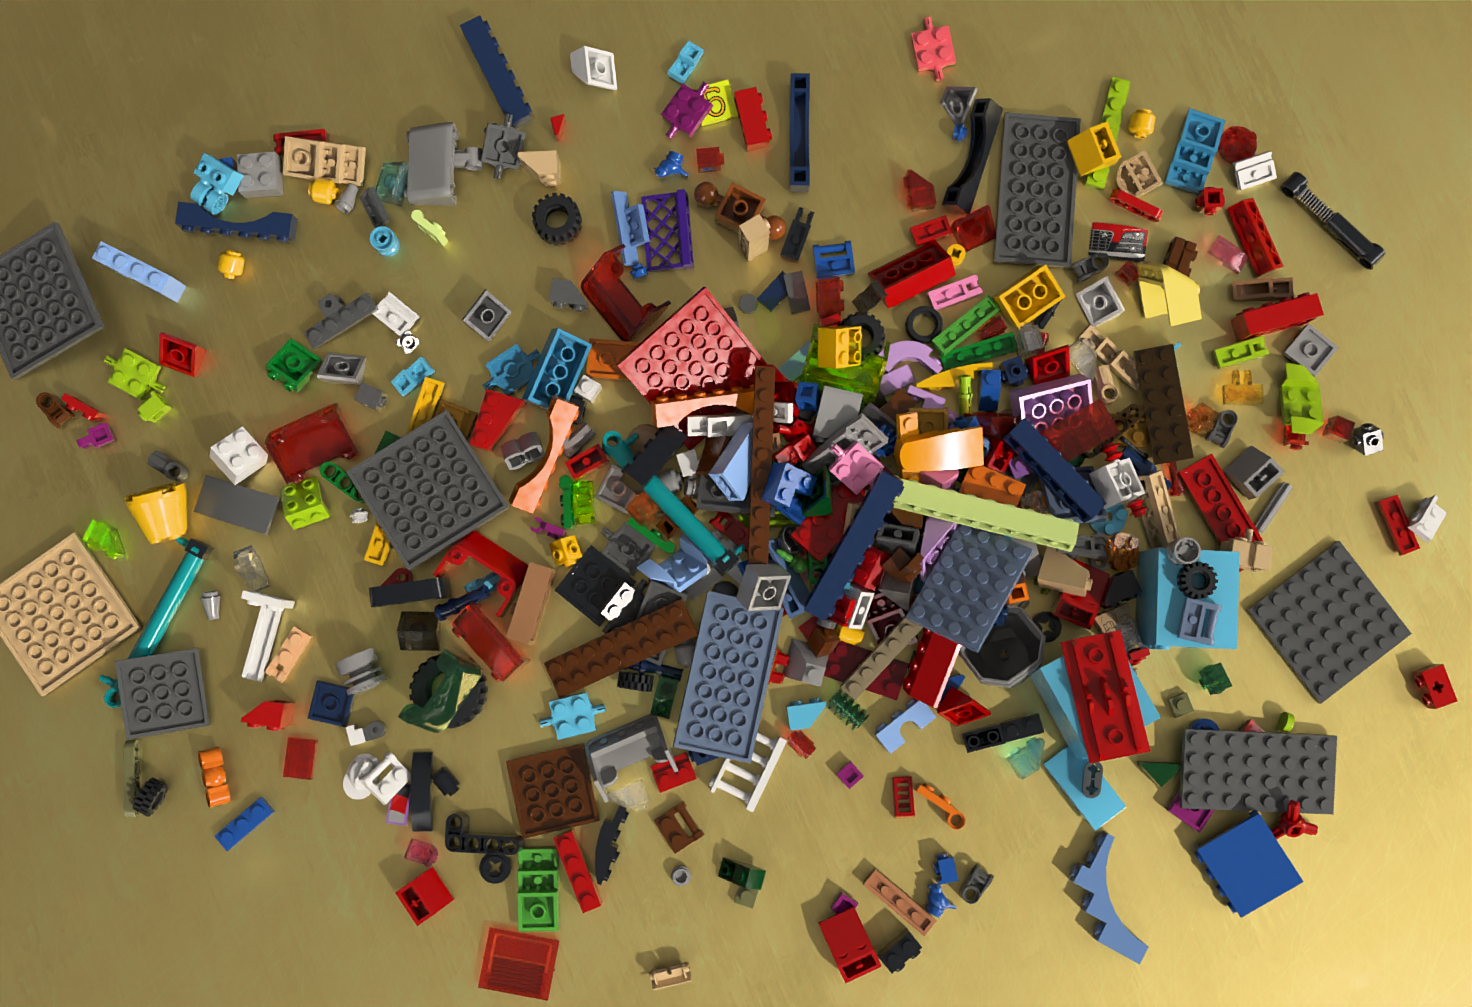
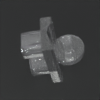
M1037 490L1031 494L1026 492L1022 494L1019 503L1024 505L1025 509H1032L1041 514L1048 513L1047 508L1043 507L1041 491Z

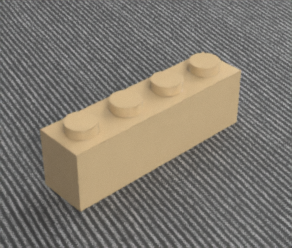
M760 214L739 225L738 246L748 262L768 250L769 229L771 227L767 219H762Z

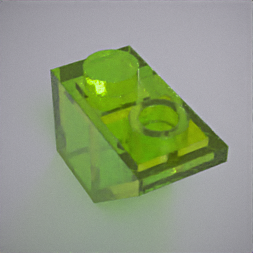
M593 481L573 482V510L576 525L595 523Z
M92 520L82 539L83 542L88 543L87 547L95 551H99V549L105 551V556L115 560L117 557L125 558L126 553L118 529L104 522Z

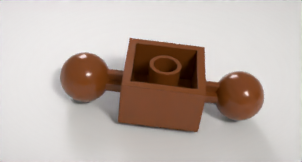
M702 182L695 188L694 197L697 203L702 206H711L713 204L718 206L715 222L738 234L739 225L760 214L762 219L766 218L761 215L766 206V199L733 182L725 196L718 194L717 187L711 182ZM775 215L766 218L771 227L769 229V239L778 240L782 238L786 233L785 221Z

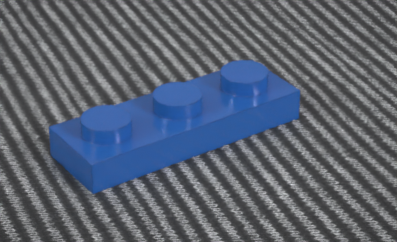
M260 797L214 837L226 851H229L275 811L263 797Z

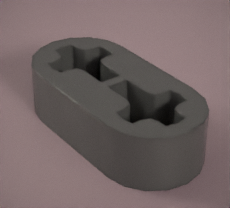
M1088 762L1084 767L1082 793L1087 798H1095L1101 792L1103 767L1100 762L1090 764ZM1092 764H1095V767L1099 769V772L1094 774V778H1091L1092 772L1088 770V767H1091ZM1094 781L1093 788H1096L1097 791L1090 795L1086 787H1089L1090 782Z

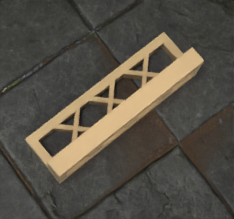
M1159 470L1148 475L1138 476L1140 481H1145L1146 490H1144L1145 494L1137 497V499H1144L1143 507H1147L1146 499L1150 501L1152 506L1151 509L1145 510L1146 514L1142 515L1151 549L1167 548L1171 541L1180 538L1163 472ZM1151 517L1156 521V527L1151 524ZM1156 536L1161 539L1162 545L1157 546Z

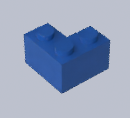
M773 463L761 500L776 507H790L794 494L797 496L812 495L817 477L788 463Z

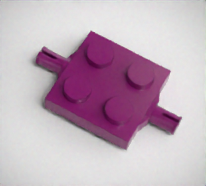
M703 81L698 90L691 89L683 83L661 113L672 125L665 134L670 139L674 137L678 130L692 137L713 108V104L703 96L708 87H710L707 83Z

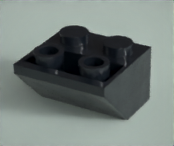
M1133 570L1121 571L1109 577L1100 607L1111 609L1120 605L1118 601H1130L1138 597L1137 593L1142 592Z

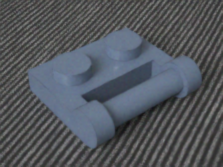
M1185 598L1177 638L1214 646L1215 640L1213 635L1218 612H1221L1222 606ZM1206 609H1208L1210 613L1205 637H1201Z

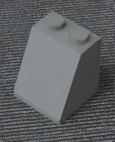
M824 386L811 439H814L816 443L823 444L847 423L856 418L859 414L863 394Z

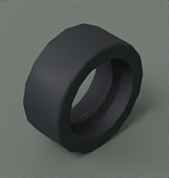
M919 306L913 309L905 323L909 338L922 344L930 343L941 333L943 327L940 313L929 306ZM920 314L930 315L935 322V329L928 336L918 335L913 329V321Z

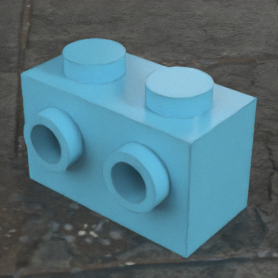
M206 153L203 154L193 172L200 177V182L208 186L210 184L215 186L213 190L222 195L228 193L232 196L244 176Z

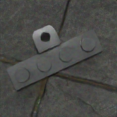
M367 292L345 305L341 297L328 294L318 301L320 310L327 318L303 333L312 348L317 349L379 309L370 293Z

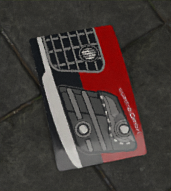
M1093 222L1088 255L1101 252L1112 258L1142 262L1145 260L1148 230L1125 225Z

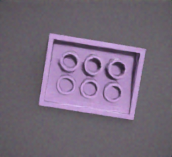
M1076 374L1010 391L1011 409L1015 423L1017 424L1025 418L1034 425L1041 435L1047 438L1050 445L1095 434L1091 379L1086 376Z

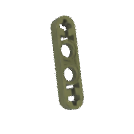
M126 740L124 744V812L126 817H138L140 813L133 809V804L135 803V798L138 797V792L141 791L139 740Z

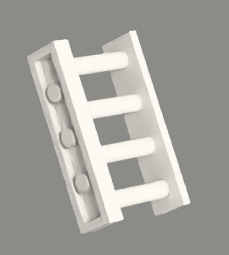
M757 732L756 741L769 746L770 750H772L770 757L766 756L765 758L753 752L752 761L761 764V767L764 768L761 775L757 774L756 776L730 763V759L725 758L718 775H713L709 786L712 787L710 792L714 793L716 788H720L744 800V803L747 804L746 809L753 812L787 742V739L779 736L778 740L775 738L772 740ZM725 769L752 782V785L755 786L753 792L746 793L721 781L720 779Z

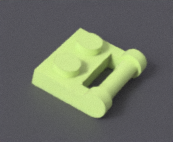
M414 210L411 217L418 224V227L444 247L448 240L442 227L434 221L430 223L424 218L420 210Z

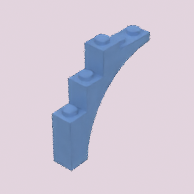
M1103 831L1102 834H1098L1096 837L1095 847L1093 851L1088 853L1085 859L1086 865L1079 862L1077 865H1074L1070 870L1069 875L1071 877L1069 880L1090 891L1083 897L1081 909L1101 920L1100 924L1098 923L1093 930V938L1140 964L1149 946L1137 939L1123 925L1113 908L1106 883V866L1109 851L1115 837Z

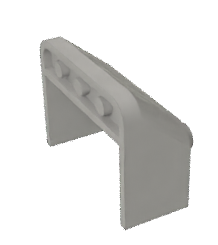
M652 714L595 737L585 745L594 783L605 802L609 801L605 787L616 782L618 778L617 771L652 756L657 763L669 760L674 772L678 771L657 716Z

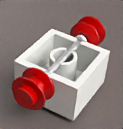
M1109 443L1103 446L1104 450L1101 453H1106L1107 457L1104 461L1111 462V464L1091 472L1089 475L1096 491L1102 495L1103 500L1107 503L1104 509L1131 501L1126 505V508H1130L1132 511L1129 516L1140 517L1146 514L1145 510L1148 509V507L1142 506L1144 499H1136L1145 494L1144 488L1130 458L1120 461L1118 458L1122 456L1123 452L1117 451L1119 444Z

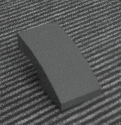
M802 270L784 274L783 278L791 314L809 311L810 305Z

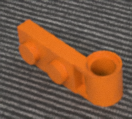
M919 783L914 788L916 792L947 811L945 821L951 828L958 830L965 825V816L949 804L951 801L943 794L937 796L933 793L935 789L926 783L923 786ZM958 814L960 821L957 824H951V817Z

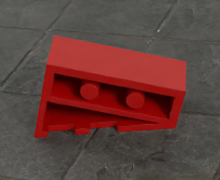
M486 389L469 445L492 452L527 403L522 399Z

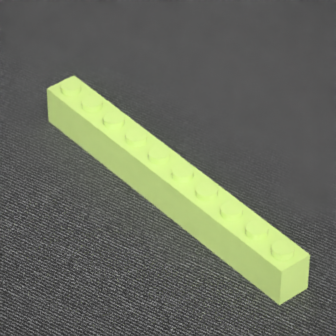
M902 479L904 489L899 497L896 496L893 501L894 508L1069 552L1076 545L1080 524L1072 519H1061L1052 514H1041L1032 509H1021L1012 504H1001L992 499H981L972 494L965 495L952 489L945 490L938 488L936 485L921 484L916 480Z

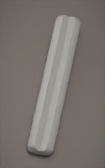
M1283 482L1254 524L1259 533L1265 531L1291 492L1292 486Z

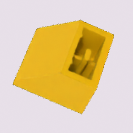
M1108 122L1091 127L1067 140L1080 177L1114 165L1121 158Z
M861 326L819 327L818 367L838 369L861 365Z

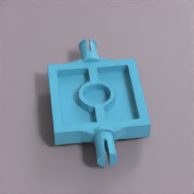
M588 692L549 701L551 716L539 719L541 727L553 725L559 740L596 731L595 714L606 712L605 704L593 706L589 701Z

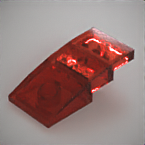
M1100 398L1039 433L1045 436L1048 443L1058 450L1068 462L1120 433Z

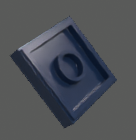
M317 680L307 719L347 727L355 694L347 695L346 690L350 687Z

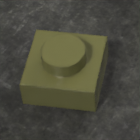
M1186 692L1167 699L1174 718L1194 711Z
M739 886L734 903L753 909L758 890Z

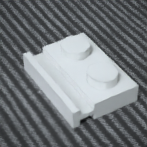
M1266 151L1233 163L1238 190L1277 178L1274 161L1271 158L1272 151Z
M390 292L377 305L379 310L373 313L374 316L400 337L404 335L405 331H409L414 322L420 318L419 315Z
M708 558L707 574L685 589L692 601L724 578L713 568L714 564Z

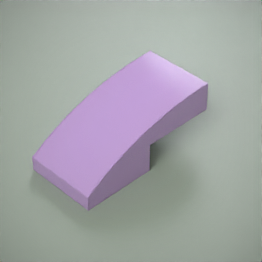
M908 364L871 381L879 399L897 391L899 388L903 389L916 382Z

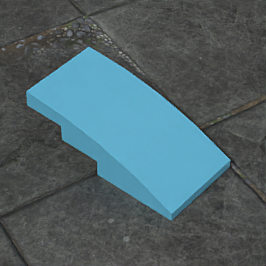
M1067 746L1047 761L1044 767L1069 797L1071 803L1096 831L1125 809L1126 806L1103 776L1101 792L1097 797L1087 798L1083 795V772L1088 759H1075L1069 746ZM1094 764L1088 767V770L1092 772L1091 778H1094V774L1099 772ZM1091 781L1090 786L1086 787L1090 795L1097 791L1096 788H1093L1094 781Z

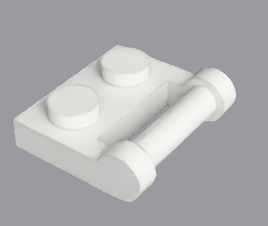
M387 752L384 755V759L367 776L364 775L360 782L385 806L411 779V773L391 752ZM390 764L393 769L375 786L372 781Z

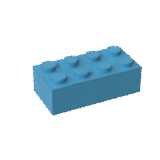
M559 328L551 329L522 400L545 410L548 409L553 395L569 401L592 344Z

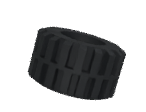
M552 193L551 197L547 194L544 200L541 198L538 200L539 205L535 204V212H532V221L542 240L545 239L549 244L553 242L557 246L558 243L565 245L567 240L569 242L573 241L572 237H577L578 230H581L582 227L581 214L575 201L573 202L569 196L566 198L565 194L560 193V196H557V193ZM552 212H565L568 215L567 222L559 228L548 226L546 221Z
M859 311L855 312L854 315L849 314L846 319L842 320L839 326H861V328L869 332L871 343L866 347H861V362H868L871 358L874 359L882 349L885 329L884 326L880 325L881 321L879 319L876 320L873 314L869 316L867 315L868 312L860 314Z

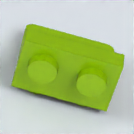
M316 476L281 488L284 517L293 530L330 517V511L322 501L319 480Z

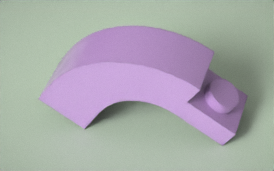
M916 341L893 343L883 349L872 362L884 374L889 373L896 364L905 360L919 363L932 375L938 374L942 369L941 363L935 357L930 358L928 356L933 349Z

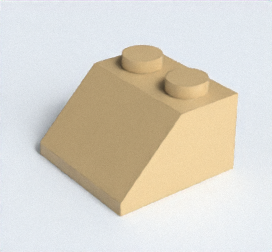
M556 150L518 152V158L522 167L542 185L556 187L557 184H561V165Z

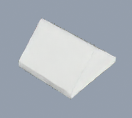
M1108 276L1076 294L1093 327L1107 322L1125 311Z

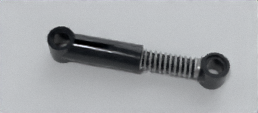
M1293 172L1280 186L1282 193L1291 199H1301L1300 202L1303 201V204H1306L1305 207L1311 208L1310 211L1313 210V214L1316 213L1315 216L1318 215V218H1321L1320 220H1324V227L1358 257V262L1364 268L1372 270L1385 257V250L1380 245L1369 241L1339 212L1333 213L1331 208L1325 206L1326 203L1323 204V201L1318 199V196L1315 197L1316 194L1310 192L1311 189L1309 190L1307 187L1308 180L1299 172Z

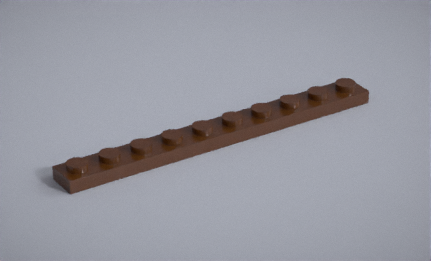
M755 366L748 563L768 564L770 504L761 500L772 468L775 367Z

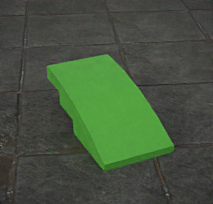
M524 847L522 851L518 852L517 899L519 932L558 931L559 853L557 847Z

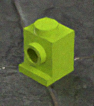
M152 391L150 393L152 397L142 401L141 406L138 408V415L144 421L148 420L155 423L172 407L159 393Z

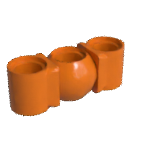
M214 747L198 751L200 769L203 770V784L208 788L205 789L209 808L230 803L228 785L225 784V770L220 766L223 765L220 748Z

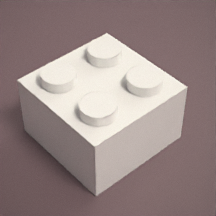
M242 426L210 447L209 457L231 482L236 485L266 465L268 454Z

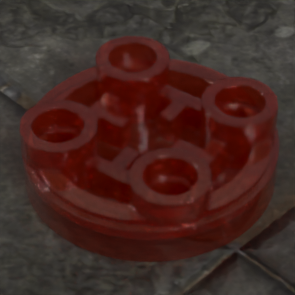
M1231 126L1221 135L1218 152L1222 159L1230 164L1252 157L1257 149V136L1255 132L1245 127Z

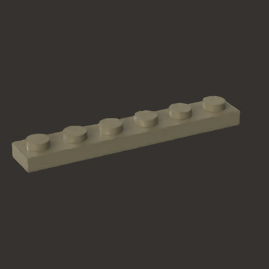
M905 615L840 685V688L856 700L923 627L907 620Z

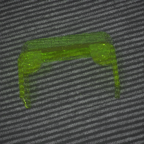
M814 324L800 382L818 383L821 393L824 386L863 394L861 403L869 404L874 402L888 361L891 342H886L882 356L869 355L866 357L864 364L838 369L818 367V340H815L818 324Z

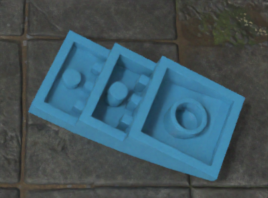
M1189 108L1164 181L1165 184L1195 194L1203 190L1214 155L1218 150L1225 120Z

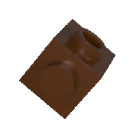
M818 627L815 628L806 644L814 656L818 658L831 655L840 638L833 629Z

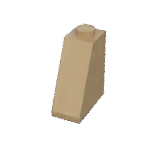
M1047 546L1037 578L1038 586L1085 597L1087 590H1091L1093 579H1090L1089 571L1064 553L1057 552L1056 548Z

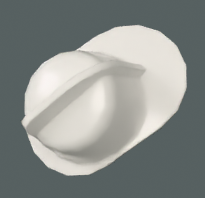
M367 753L360 754L350 763L343 780V789L350 798L359 800L370 795L371 792L360 782V779L364 775L367 776L380 763L375 756ZM379 775L372 781L374 785L376 784Z

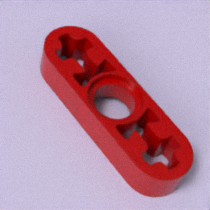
M1113 189L1109 197L1112 203L1151 222H1159L1163 211L1158 207L1120 189Z

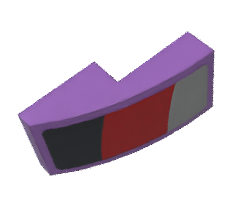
M406 783L390 799L386 823L407 825L409 807L411 805V784Z

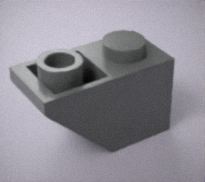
M552 278L549 302L554 308L564 309L565 307H571L572 310L583 312L584 309L589 310L588 302L572 281Z

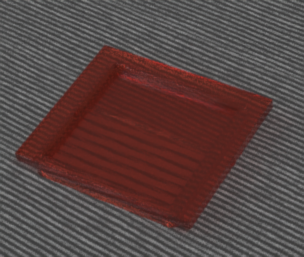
M490 927L478 988L548 1001L560 940Z

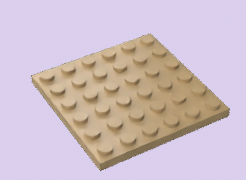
M75 532L0 584V636L41 696L47 695L142 628L83 540Z

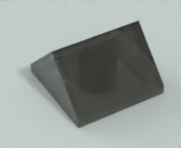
M401 611L397 628L400 650L440 651L441 621L437 618L435 612Z

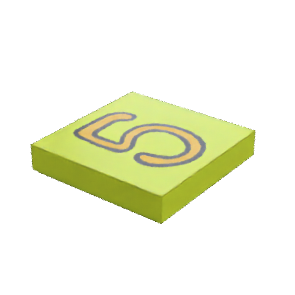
M728 79L708 84L710 87H708L703 96L713 104V108L705 117L701 126L738 117Z

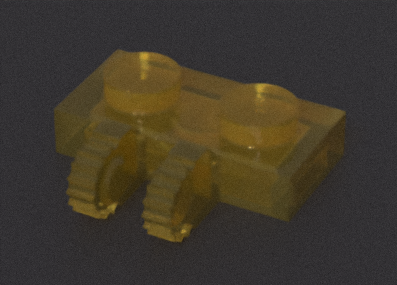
M1233 370V385L1222 386L1223 405H1254L1264 403L1263 384H1252L1250 370L1244 371V384L1240 385L1239 371Z

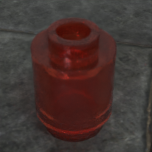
M794 730L787 738L789 740L787 745L805 759L816 749L813 745L814 742L801 730L798 732Z

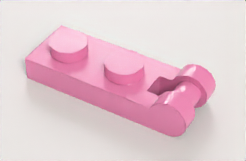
M977 275L928 292L927 296L932 308L939 310L984 293L982 287L978 285ZM970 284L972 290L968 291L966 285Z

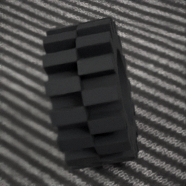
M1202 562L1186 564L1184 568L1180 569L1179 572L1181 573L1177 575V578H1179L1177 585L1181 587L1179 588L1180 592L1183 591V595L1189 596L1191 599H1201L1214 593L1213 590L1217 588L1215 584L1218 583V579H1215V576L1218 575L1216 572H1213L1214 568ZM1196 572L1202 574L1205 580L1201 588L1193 587L1190 582L1191 576Z
M619 671L617 687L652 692L654 676Z
M153 777L152 779L150 778L145 783V786H142L141 791L138 792V797L134 800L133 809L150 817L158 809V806L161 805L162 799L165 798L168 785Z

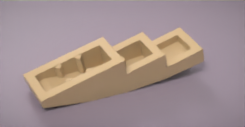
M1088 325L1076 340L1103 365H1109L1110 371L1133 389L1138 390L1140 387L1135 361L1124 350H1119L1107 337L1104 338L1092 325Z

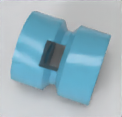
M199 181L191 191V200L200 206H204V209L211 214H219L228 202V195L226 193L222 195L213 190L215 186L212 184L208 186Z
M379 226L371 232L370 243L380 255L391 257L398 253L400 241L390 228Z

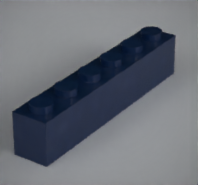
M479 15L461 24L462 32L504 116L505 113L513 115L511 126L516 129L532 121L530 116L533 113L528 102L524 104L522 89L520 86H515L513 81L516 78L512 70H507L505 65L508 62L503 53L499 54L497 48L500 46L495 37L491 38L489 32L492 30L487 20L483 22Z
M1025 418L1018 422L1002 438L1083 523L1093 519L1107 504L1103 500L1102 495L1096 492L1089 485V482L1076 472L1074 466L1069 464L1062 457L1061 453L1048 443L1047 438L1041 435L1034 425Z

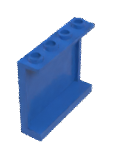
M1257 810L1250 812V817L1199 847L1197 844L1194 845L1197 849L1195 852L1196 857L1200 863H1206L1208 866L1205 869L1211 880H1217L1219 885L1216 888L1222 897L1227 896L1230 900L1227 905L1233 914L1238 913L1241 918L1304 882Z

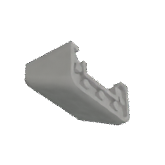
M454 122L411 127L410 131H407L406 136L407 143H409L408 186L404 189L405 199H408L411 205L456 206L457 196H454L455 148H457L455 141H459L458 129Z

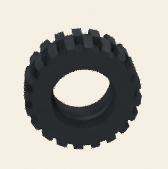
M455 653L438 654L418 666V671L414 672L412 676L414 678L413 682L409 686V689H412V694L409 695L410 700H413L414 703L412 707L414 711L419 713L418 717L421 720H426L427 724L431 726L451 729L465 725L475 719L477 714H480L483 710V705L486 704V693L488 692L485 682L487 681L486 676L481 672L482 668L477 666L473 659L467 658L465 655ZM445 672H454L460 675L465 681L467 688L465 700L454 709H444L438 706L432 696L433 681L438 675Z

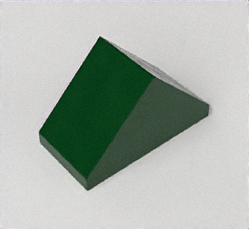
M1137 761V765L1159 787L1166 784L1182 769V764Z

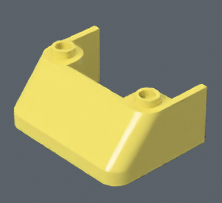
M1150 261L1137 263L1136 270L1144 318L1168 313L1170 326L1202 319L1198 297L1200 287L1197 282L1164 264Z

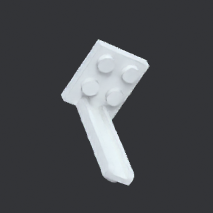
M243 590L241 598L246 599L247 604L261 606L242 677L263 682L282 611L284 608L293 609L295 601L261 592Z

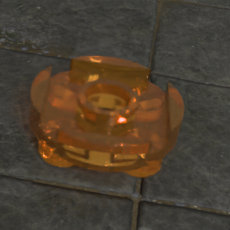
M1126 532L1113 533V536L1105 542L1106 547L1104 551L1107 552V560L1105 561L1109 562L1111 565L1109 567L1116 571H1126L1135 568L1139 557L1138 538ZM1123 548V555L1119 553V549Z

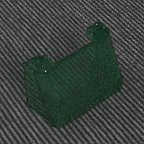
M445 648L437 660L438 668L446 676L429 701L422 707L417 704L406 705L398 715L400 719L433 733H440L447 728L482 676V670L479 665L454 648Z

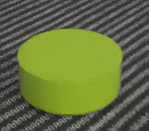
M1283 712L1278 719V730L1286 733L1289 732L1294 726V715Z

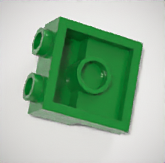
M290 338L267 362V376L273 381L277 379L281 381L287 391L292 392L294 390L298 393L308 383L310 375L322 364V359Z

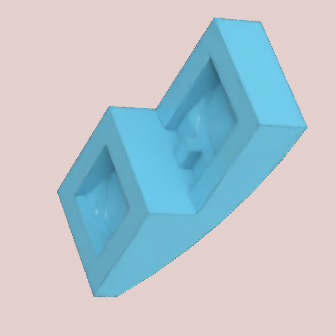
M688 41L679 52L677 60L670 67L667 75L681 84L685 83L702 57L704 50Z
M420 357L408 369H403L391 383L402 396H405L423 383L425 377H430L435 370L424 357Z

